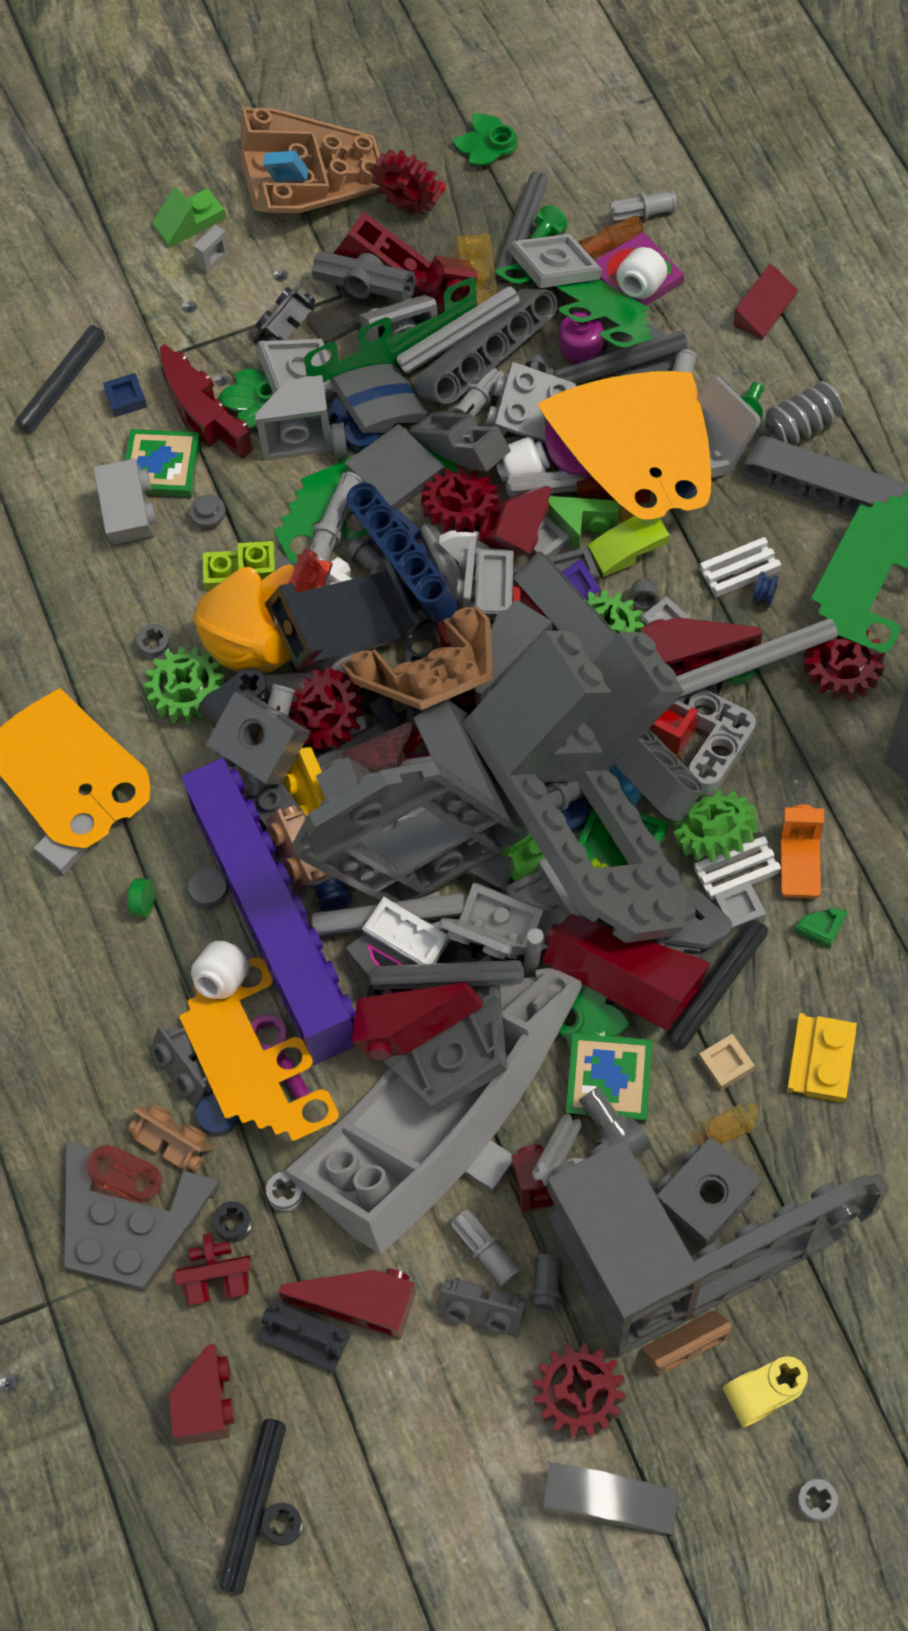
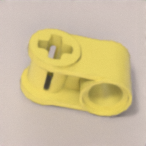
M784 1356L757 1370L747 1372L724 1385L722 1390L741 1426L744 1428L762 1420L778 1408L797 1399L807 1383L808 1373L800 1360ZM781 1370H784L787 1375L793 1373L796 1375L793 1388L790 1389L787 1383L778 1384L777 1381Z

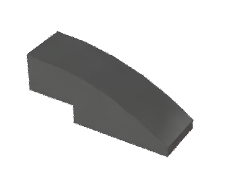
M432 411L408 431L421 445L458 465L487 472L511 451L499 427L478 426L472 414Z
M549 1462L543 1512L586 1519V1522L673 1536L678 1490L607 1472Z

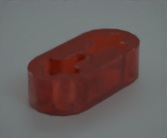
M109 1145L96 1148L89 1156L87 1172L91 1180L96 1184L141 1203L149 1202L159 1193L162 1176L158 1168L153 1164ZM106 1156L113 1158L112 1166L123 1171L122 1174L113 1170H108L106 1175L100 1174L98 1172L100 1165L95 1163L96 1159L103 1161ZM127 1173L136 1178H140L143 1173L149 1174V1183L154 1185L153 1189L146 1187L143 1192L136 1190L137 1182L126 1177Z

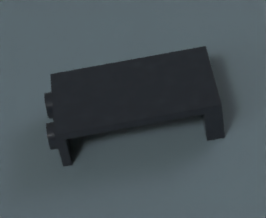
M389 559L382 560L370 575L298 593L292 583L280 585L265 602V606L296 669L404 640L420 624L416 610L410 603L401 585L400 578L394 571Z

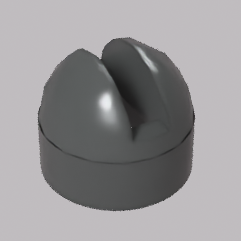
M639 579L632 584L630 600L634 601L635 609L646 611L659 602V590L656 583L652 580L641 581ZM641 593H648V596H641Z

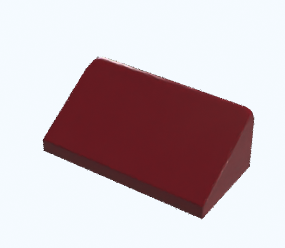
M769 264L735 309L733 325L763 340L797 295L798 289L776 267Z

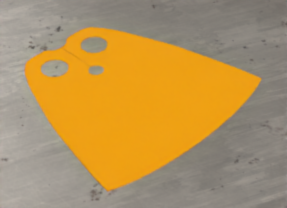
M657 371L611 377L565 390L537 404L550 425L581 465L622 507L634 516L650 520L663 517L669 509L681 508L682 510L690 511L702 508L708 503L711 493L709 443L701 404L697 400L699 395L692 372ZM657 467L661 470L662 475L655 478L651 476L649 470ZM681 480L690 481L696 486L697 495L691 499L682 498L676 493L675 484ZM640 489L652 491L657 497L656 505L652 508L641 507L635 501V493Z

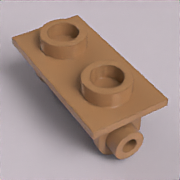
M296 805L281 810V808L276 810L266 820L268 824L267 832L273 845L278 846L284 859L283 865L287 870L290 880L294 881L297 889H302L312 880L316 882L328 876L327 873L298 859L292 846L305 821L303 811H298Z
M152 1104L151 1107H136L133 1112L141 1116V1119L135 1118L128 1128V1131L133 1134L132 1139L155 1153L160 1151L164 1141L168 1142L169 1145L162 1157L186 1172L189 1170L193 1172L198 1171L203 1163V1158L199 1156L200 1153L214 1150L215 1148L214 1145L204 1140L206 1137L204 1132L188 1124H185L184 1127L171 1120L173 1114L159 1105Z

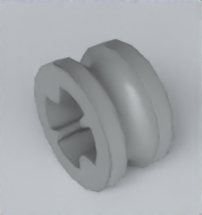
M286 1171L278 1172L268 1180L266 1195L275 1210L283 1213L292 1212L302 1204L304 1191L287 1176ZM281 1184L286 1188L294 1185L296 1189H291L293 1194L291 1199L287 1200L284 1196L276 1199L274 1195H279L277 1187Z
M813 1479L806 1482L798 1496V1506L802 1514L815 1522H823L829 1519L835 1513L838 1505V1495L835 1488L829 1482L822 1479ZM814 1489L818 1494L825 1491L829 1495L830 1500H826L825 1504L830 1507L826 1511L822 1512L818 1507L812 1510L808 1508L805 1501H810L811 1497L806 1495L810 1490Z

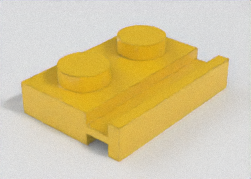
M311 747L301 748L297 755L298 757L283 781V785L306 816L320 807L321 802L326 799L316 777L322 771Z
M799 1013L786 1093L792 1094L797 1092L805 1094L804 1096L845 1103L857 1023L820 1016L813 1018Z

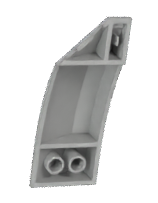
M549 967L535 970L536 976L523 978V982L520 984L500 985L507 1071L438 1113L389 1068L365 1097L337 1125L285 1170L287 1176L353 1238L382 1255L439 1201L464 1174L502 1126L539 1071L582 988L581 981Z

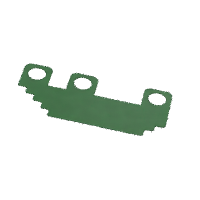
M519 263L495 270L496 274L512 283L519 284L533 280ZM510 269L521 270L527 276L522 279L508 277L505 271ZM593 280L555 286L579 301L559 308L561 313L572 320L587 322L605 316L620 325L600 332V336L618 347H629L653 339L652 336L647 334L652 330L646 327L650 322L645 318L650 315L644 312L650 308L604 281ZM574 307L584 308L590 311L591 315L588 317H576L569 313V309ZM623 332L629 334L633 339L630 342H618L613 340L610 334Z
M473 277L449 287L444 292V313L392 336L391 319L389 317L381 318L362 327L358 332L360 352L339 361L337 344L335 342H329L308 352L304 357L306 376L322 375L323 382H326L342 373L366 366L396 364L400 368L397 362L398 355L477 306L476 279ZM463 285L470 287L469 294L459 302L451 301L450 297L455 289ZM376 325H383L385 327L383 335L377 340H365V335L370 328ZM319 351H331V357L325 364L320 366H313L311 364L313 356Z
M424 447L445 466V469H450L453 474L458 473L452 461ZM351 458L301 479L304 487L295 492L298 499L289 503L288 507L291 512L281 518L284 525L274 530L290 562L300 563L304 561L306 554L298 555L293 553L290 549V543L295 537L301 535L309 537L313 542L314 529L312 524L323 519L341 474L348 472L346 471L345 463ZM345 520L341 531L346 539L355 540L358 537L367 535L364 530L355 532L348 529Z
M908 490L905 491L901 498L894 495L890 496L886 503L877 500L872 507L859 506L811 597L813 601L821 604L818 613L826 617V619L833 620L839 636L880 653H887L892 649L900 633V626L896 622L869 612L893 563L908 569V560L906 558L908 550ZM881 623L889 628L891 636L887 642L876 644L868 639L866 635L867 628L872 624Z

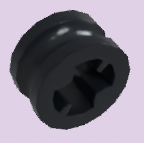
M234 1201L226 1202L219 1206L214 1213V1227L221 1239L236 1243L249 1235L252 1229V1220L249 1211L243 1204ZM231 1213H236L239 1219L244 1217L243 1222L237 1223L235 1231H229L226 1224L222 1227V1222L228 1221Z
M276 1503L265 1512L262 1519V1528L267 1538L273 1544L288 1546L300 1537L303 1521L299 1512L292 1505ZM281 1513H288L289 1521L294 1520L293 1529H286L284 1536L275 1535L278 1531L275 1527L271 1528L272 1520H279Z

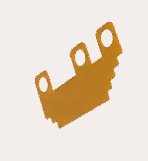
M254 957L249 959L248 963L250 967H256L262 972V980L258 985L251 988L240 985L231 997L225 999L207 998L199 993L194 985L196 996L187 1002L190 1010L181 1014L179 1018L225 1118L238 1115L242 1123L254 1120L258 1128L262 1129L272 1126L275 1134L286 1131L289 1133L291 1140L295 1141L334 1123L339 1117V1112L329 1092L323 1089L316 1090L288 1103L279 1082L309 1069L313 1060L304 1041L298 1037L290 1038L263 1051L239 1001L268 988L272 983V976L264 960ZM288 1047L297 1048L302 1053L301 1063L293 1069H283L277 1064L279 1052ZM321 1100L328 1106L327 1116L316 1123L306 1121L302 1115L303 1107L309 1101Z

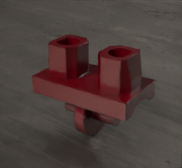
M210 1232L203 1234L204 1246L189 1249L191 1261L206 1258L207 1263L177 1268V1271L174 1272L175 1284L182 1285V1291L187 1304L195 1305L211 1300L207 1280L210 1278L223 1276L226 1298L247 1295L249 1293L248 1271H251L253 1265L251 1255L217 1261V1256L232 1253L231 1243L227 1241L215 1244L213 1234Z

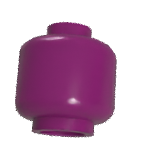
M577 312L572 313V315L576 317H588L591 315V313ZM568 316L565 317L559 328V348L563 357L576 364L599 357L604 345V338L600 336V332L604 331L602 322L598 318L587 322H577Z

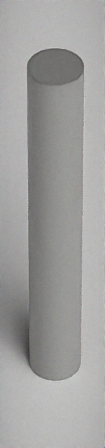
M538 928L529 930L527 934L523 961L524 975L526 977L536 976L535 970H538L544 935Z

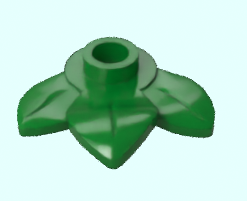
M481 113L472 114L474 131L453 138V144L456 149L465 155H470L469 164L477 166L491 164L499 156L509 155L518 147V136L510 126L502 124L500 119L495 116Z
M245 369L235 373L237 384L226 387L220 393L218 400L226 409L237 411L238 418L242 419L251 430L257 428L255 414L271 398L273 392L270 395L264 396L265 393L272 391L268 379L258 370Z
M582 985L570 1009L576 1015L575 1024L567 1026L563 1023L557 1034L560 1037L567 1038L570 1050L572 1033L615 1037L622 1033L629 1025V1021L619 1009L605 1004L607 997L585 985Z

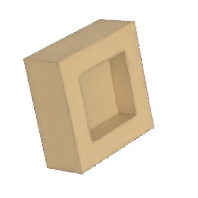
M733 1034L702 1051L698 1056V1060L720 1091L750 1074L755 1068V1065Z

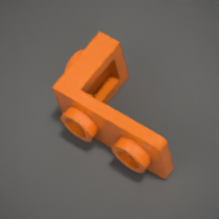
M805 804L795 805L792 808L785 807L781 823V896L784 898L817 899L820 897V837L824 826V809L813 808Z

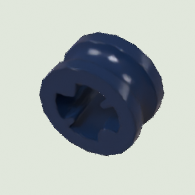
M760 572L752 603L757 604L759 601H763L766 607H771L779 575L774 574L773 577H767L766 572Z
M334 878L316 886L314 891L316 897L320 899L318 902L320 910L326 912L340 910L348 906L353 900L351 893L347 891L349 885Z

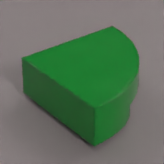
M828 908L827 910L808 914L799 921L795 928V933L830 949L848 912L838 908Z

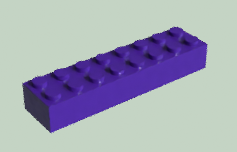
M221 758L182 775L181 779L191 810L221 873L226 879L231 894L272 976V980L293 1024L312 1057L313 1066L355 1047L356 1045L352 1042L356 1016L354 1007L348 995L342 994L338 984L340 981L330 960L326 962L322 952L323 945L315 928H310L306 919L307 913L299 895L294 896L287 870L282 862L278 863L274 854L276 850L268 832L263 831L261 828L259 814L251 799L248 800L245 795V787L237 769L229 770L224 758Z

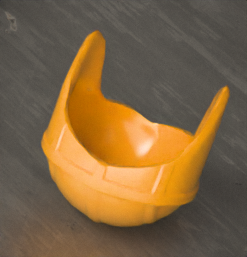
M282 566L263 580H261L253 568L243 567L232 573L208 593L202 595L194 610L193 622L196 625L202 644L216 661L236 672L246 668H254L263 674L281 667L287 661L293 662L265 606V602L280 585L292 583L296 590L297 572L294 566Z

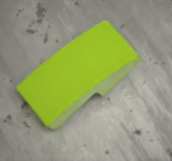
M634 516L605 532L591 542L588 548L604 577L636 564V556L669 544L670 535L660 517L644 520Z
M274 541L237 543L238 551L203 553L204 590L209 591L232 573L243 567L253 568L261 580H263L275 571Z

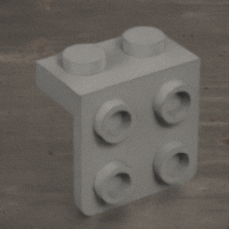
M512 362L506 375H499L493 395L497 396L498 399L495 407L490 406L484 426L499 427L503 437L509 431L524 437H531L535 441H541L545 444L547 419L537 404L555 394L577 386L575 383Z
M716 376L711 377L707 381L697 398L701 404L708 436L711 478L730 473L761 422L760 416L720 377Z
M473 883L460 919L441 918L439 927L449 930L447 937L466 945H469L470 942L477 945L483 944L482 951L500 959H505V957L517 959L518 955L525 954L529 930L533 928L541 930L548 911L479 883Z

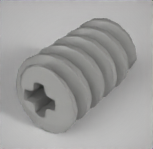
M824 381L818 382L813 388L810 387L803 390L802 394H796L790 400L780 402L778 407L773 406L769 408L765 417L766 430L771 438L788 443V440L792 445H797L800 441L799 434L804 439H808L812 435L811 429L819 433L823 431V423L828 427L835 424V415L839 418L844 417L842 401L833 386Z

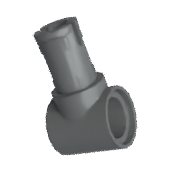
M599 1086L579 1099L599 1128L597 1134L600 1138L597 1140V1145L612 1141L614 1145L625 1139L635 1158L651 1147V1142L642 1127L632 1117L626 1119L623 1114L619 1116Z

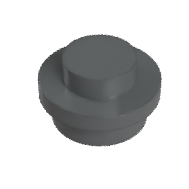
M214 495L200 496L190 506L192 521L203 529L216 528L225 517V505L219 497Z

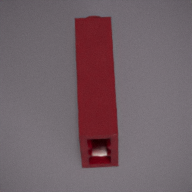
M571 913L560 925L554 923L551 926L543 942L548 947L542 962L581 981L583 985L666 1031L670 1029L697 994L710 966V963L703 959L649 940L625 943L612 934L613 928Z

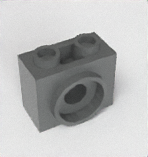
M234 691L206 745L217 752L215 757L218 760L224 758L228 766L235 767L238 765L247 771L245 777L251 782L265 787L266 784L281 785L310 731L251 693ZM261 726L264 731V737L259 744L256 739V732Z
M712 1137L703 1146L698 1142L694 1144L683 1157L682 1162L685 1165L676 1175L669 1172L655 1188V1191L658 1193L656 1196L671 1222L701 1249L711 1245L724 1229L734 1221L735 1217L759 1192L762 1182L757 1175ZM707 1189L715 1190L720 1194L722 1200L716 1204H709L701 1198L700 1193Z

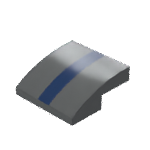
M379 364L354 369L335 376L330 381V384L362 433H386L395 423H419L428 413L396 364Z

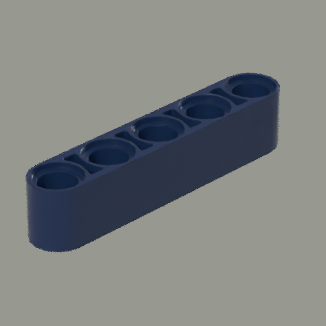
M367 482L354 485L349 490L346 498L351 511L385 560L389 559L394 571L398 574L413 598L432 621L442 622L452 617L457 610V601L445 578L377 488Z

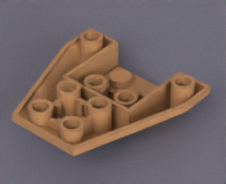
M242 108L241 163L254 211L302 213L377 192L379 185L373 184L371 181L374 177L371 174V170L380 156L374 135L274 108ZM296 151L308 168L307 181L276 183L263 166L265 153Z
M478 606L474 608L466 607L456 611L452 617L443 620L452 646L437 648L431 651L427 657L415 662L401 663L394 668V671L376 649L360 651L354 654L350 660L341 663L354 684L423 710L494 680L490 619Z

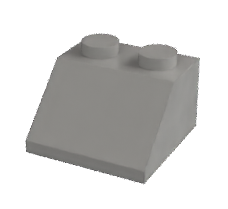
M423 295L413 299H405L400 303L384 308L373 309L360 315L361 328L381 318L389 317L391 319L392 336L437 316V304L435 299ZM376 325L370 328L365 335V340H377L383 335L385 327L383 325Z
M322 375L313 377L303 376L298 379L286 380L255 414L264 461L333 451Z

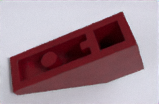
M363 211L333 254L357 259L362 253H370L378 257L385 266L415 272L414 295H426V272L431 263Z
M679 617L669 620H654L641 628V632H644L655 642L656 651L665 664L673 669L676 676L761 645L763 634L760 627Z
M466 982L358 998L352 1042L369 1059L376 1061H385L390 1059L391 1056L406 1055L480 1010L483 1006V1000Z
M388 1268L385 1273L369 1270L281 1284L278 1293L283 1303L401 1340L416 1295L415 1283L409 1281V1275L399 1270Z

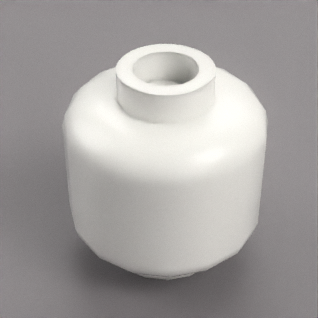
M646 247L634 249L623 260L617 270V281L620 288L625 294L636 299H646L652 296L667 276V266L662 256L653 249Z
M531 437L508 444L511 451L501 461L496 463L498 473L503 482H506L509 475L547 472L546 469L551 467L542 442L536 443Z
M214 941L207 945L192 964L191 976L195 988L203 996L212 999H225L231 997L248 976L250 966L247 957L237 945L227 941Z

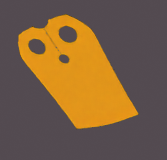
M61 688L26 707L0 727V776L32 814L45 833L59 844L87 848L108 835L109 829L115 821L125 817H132L150 800L151 787L147 769L91 719ZM120 783H130L135 787L136 793L128 802L119 803L112 798L113 789ZM83 784H90L92 791L88 795H81L79 787ZM83 813L91 815L94 819V826L89 832L76 834L71 830L70 823L75 816Z

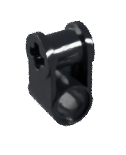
M246 668L239 671L233 678L203 698L198 707L199 713L215 728L234 691L251 693L257 698L260 697L263 702L268 704L271 693L266 686V679L261 671L254 668ZM244 679L246 680V683H247V685H245V686H244V683H243V680H244Z

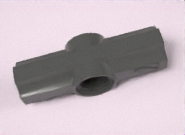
M318 251L314 257V264L311 270L314 280L344 286L350 295L358 299H365L370 293L399 300L410 299L414 294L416 283L415 272L385 266L378 257L370 253H362L357 259Z

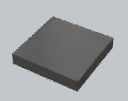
M399 424L345 463L346 471L353 472L361 477L363 482L374 485L392 510L401 507L421 492L426 481L433 482V475L435 473L440 476L445 474V466Z

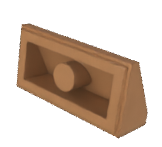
M710 1311L644 1346L643 1353L655 1375L660 1376L728 1340L733 1327L730 1321L720 1313Z

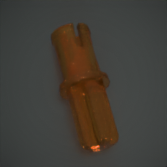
M633 215L611 227L608 224L603 226V230L578 241V243L591 258H594L605 251L617 248L619 244L642 233L644 226L640 217Z

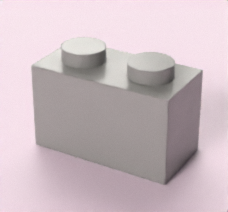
M136 458L94 467L105 532L112 545L154 537L152 524L158 523L154 503H148L146 491L152 490L147 469L142 470Z

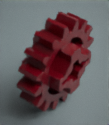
M388 150L387 154L382 153L371 170V174L374 175L371 180L372 183L379 185L377 192L385 194L387 196L386 202H392V204L397 206V209L401 210L402 207H406L410 214H413L415 209L421 215L426 210L432 211L442 194V191L439 189L442 183L434 179L437 173L435 171H428L426 169L428 163L418 160L415 154L407 157L403 150H400L397 155L393 150Z
M460 468L458 473L454 474L450 469H445L444 477L435 473L433 475V482L426 481L424 483V491L421 492L423 516L430 517V525L432 526L439 523L442 524V532H446L449 528H455L456 533H458L462 529L467 528L470 533H473L476 525L481 527L487 508L499 503L497 486L489 485L490 478L488 476L479 479L477 470L472 471L469 475L465 474L464 468Z
M867 629L866 631L867 637L869 635V629ZM838 635L830 641L804 651L803 671L810 672L808 677L809 684L820 683L818 693L822 694L827 689L831 690L832 699L834 700L838 698L839 693H845L847 700L851 701L854 692L857 691L864 697L867 694L868 686L871 688L877 687L879 677H882L885 664H883L885 653H880ZM878 638L870 640L873 643L880 644Z
M327 667L325 672L315 669L313 670V679L301 678L304 686L302 690L294 689V695L297 696L296 702H291L290 708L295 710V714L289 718L310 731L304 743L305 745L327 751L328 747L339 749L340 739L350 742L352 738L349 731L351 729L360 730L361 728L356 719L365 715V711L358 709V704L365 700V696L356 693L360 686L354 684L346 673Z
M584 1342L580 1352H574L570 1343L565 1344V1355L561 1357L552 1350L550 1352L552 1365L540 1363L538 1366V1371L544 1376V1379L533 1380V1388L543 1392V1394L534 1397L535 1406L546 1407L541 1414V1420L547 1422L553 1418L555 1420L554 1432L556 1434L560 1433L564 1427L570 1428V1438L573 1440L576 1439L578 1430H584L588 1439L593 1438L594 1427L597 1425L603 1431H608L609 1423L607 1416L616 1419L620 1417L621 1411L614 1403L625 1402L626 1396L622 1391L616 1390L625 1382L624 1375L613 1376L612 1374L617 1368L616 1360H611L605 1364L603 1362L604 1349L600 1348L594 1355L589 1354L588 1343ZM581 1364L593 1367L600 1374H591L583 1369ZM565 1367L566 1376L562 1383L550 1388L556 1374ZM574 1375H576L577 1382L580 1383L581 1387L588 1389L586 1390L584 1408L581 1399H578L576 1393H571ZM604 1394H608L602 1409L594 1414L592 1406L596 1399L604 1397ZM566 1407L576 1413L577 1418L563 1414L558 1408Z

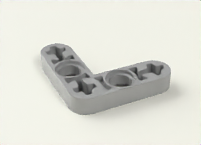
M700 689L679 697L668 710L682 717L686 716L691 707L695 708L699 705L708 706L714 711L711 715L698 713L696 727L710 735L689 766V770L703 784L704 790L701 795H710L719 789L750 742L755 729L756 719L747 709L705 689ZM687 699H690L689 704L685 705ZM720 715H723L722 721H719ZM737 724L742 725L738 729L734 728ZM714 746H724L729 749L731 754L719 756L711 748ZM708 765L712 767L711 776L708 775L705 779L699 777L705 773Z

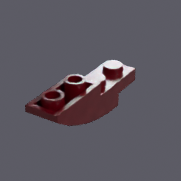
M163 344L160 347V354L167 385L173 402L185 423L193 432H199L201 441L207 447L220 440L239 457L245 458L253 451L250 440L251 431L247 424L240 418L235 420L227 413L224 405L214 397V383L206 372L202 370L198 372L191 366L183 353L180 351L174 352L166 344Z

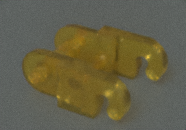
M749 1102L747 1109L751 1113H746L745 1109L738 1104L713 1118L709 1122L707 1139L712 1137L719 1144H723L751 1132L755 1127V1119L758 1116L757 1106L753 1102Z

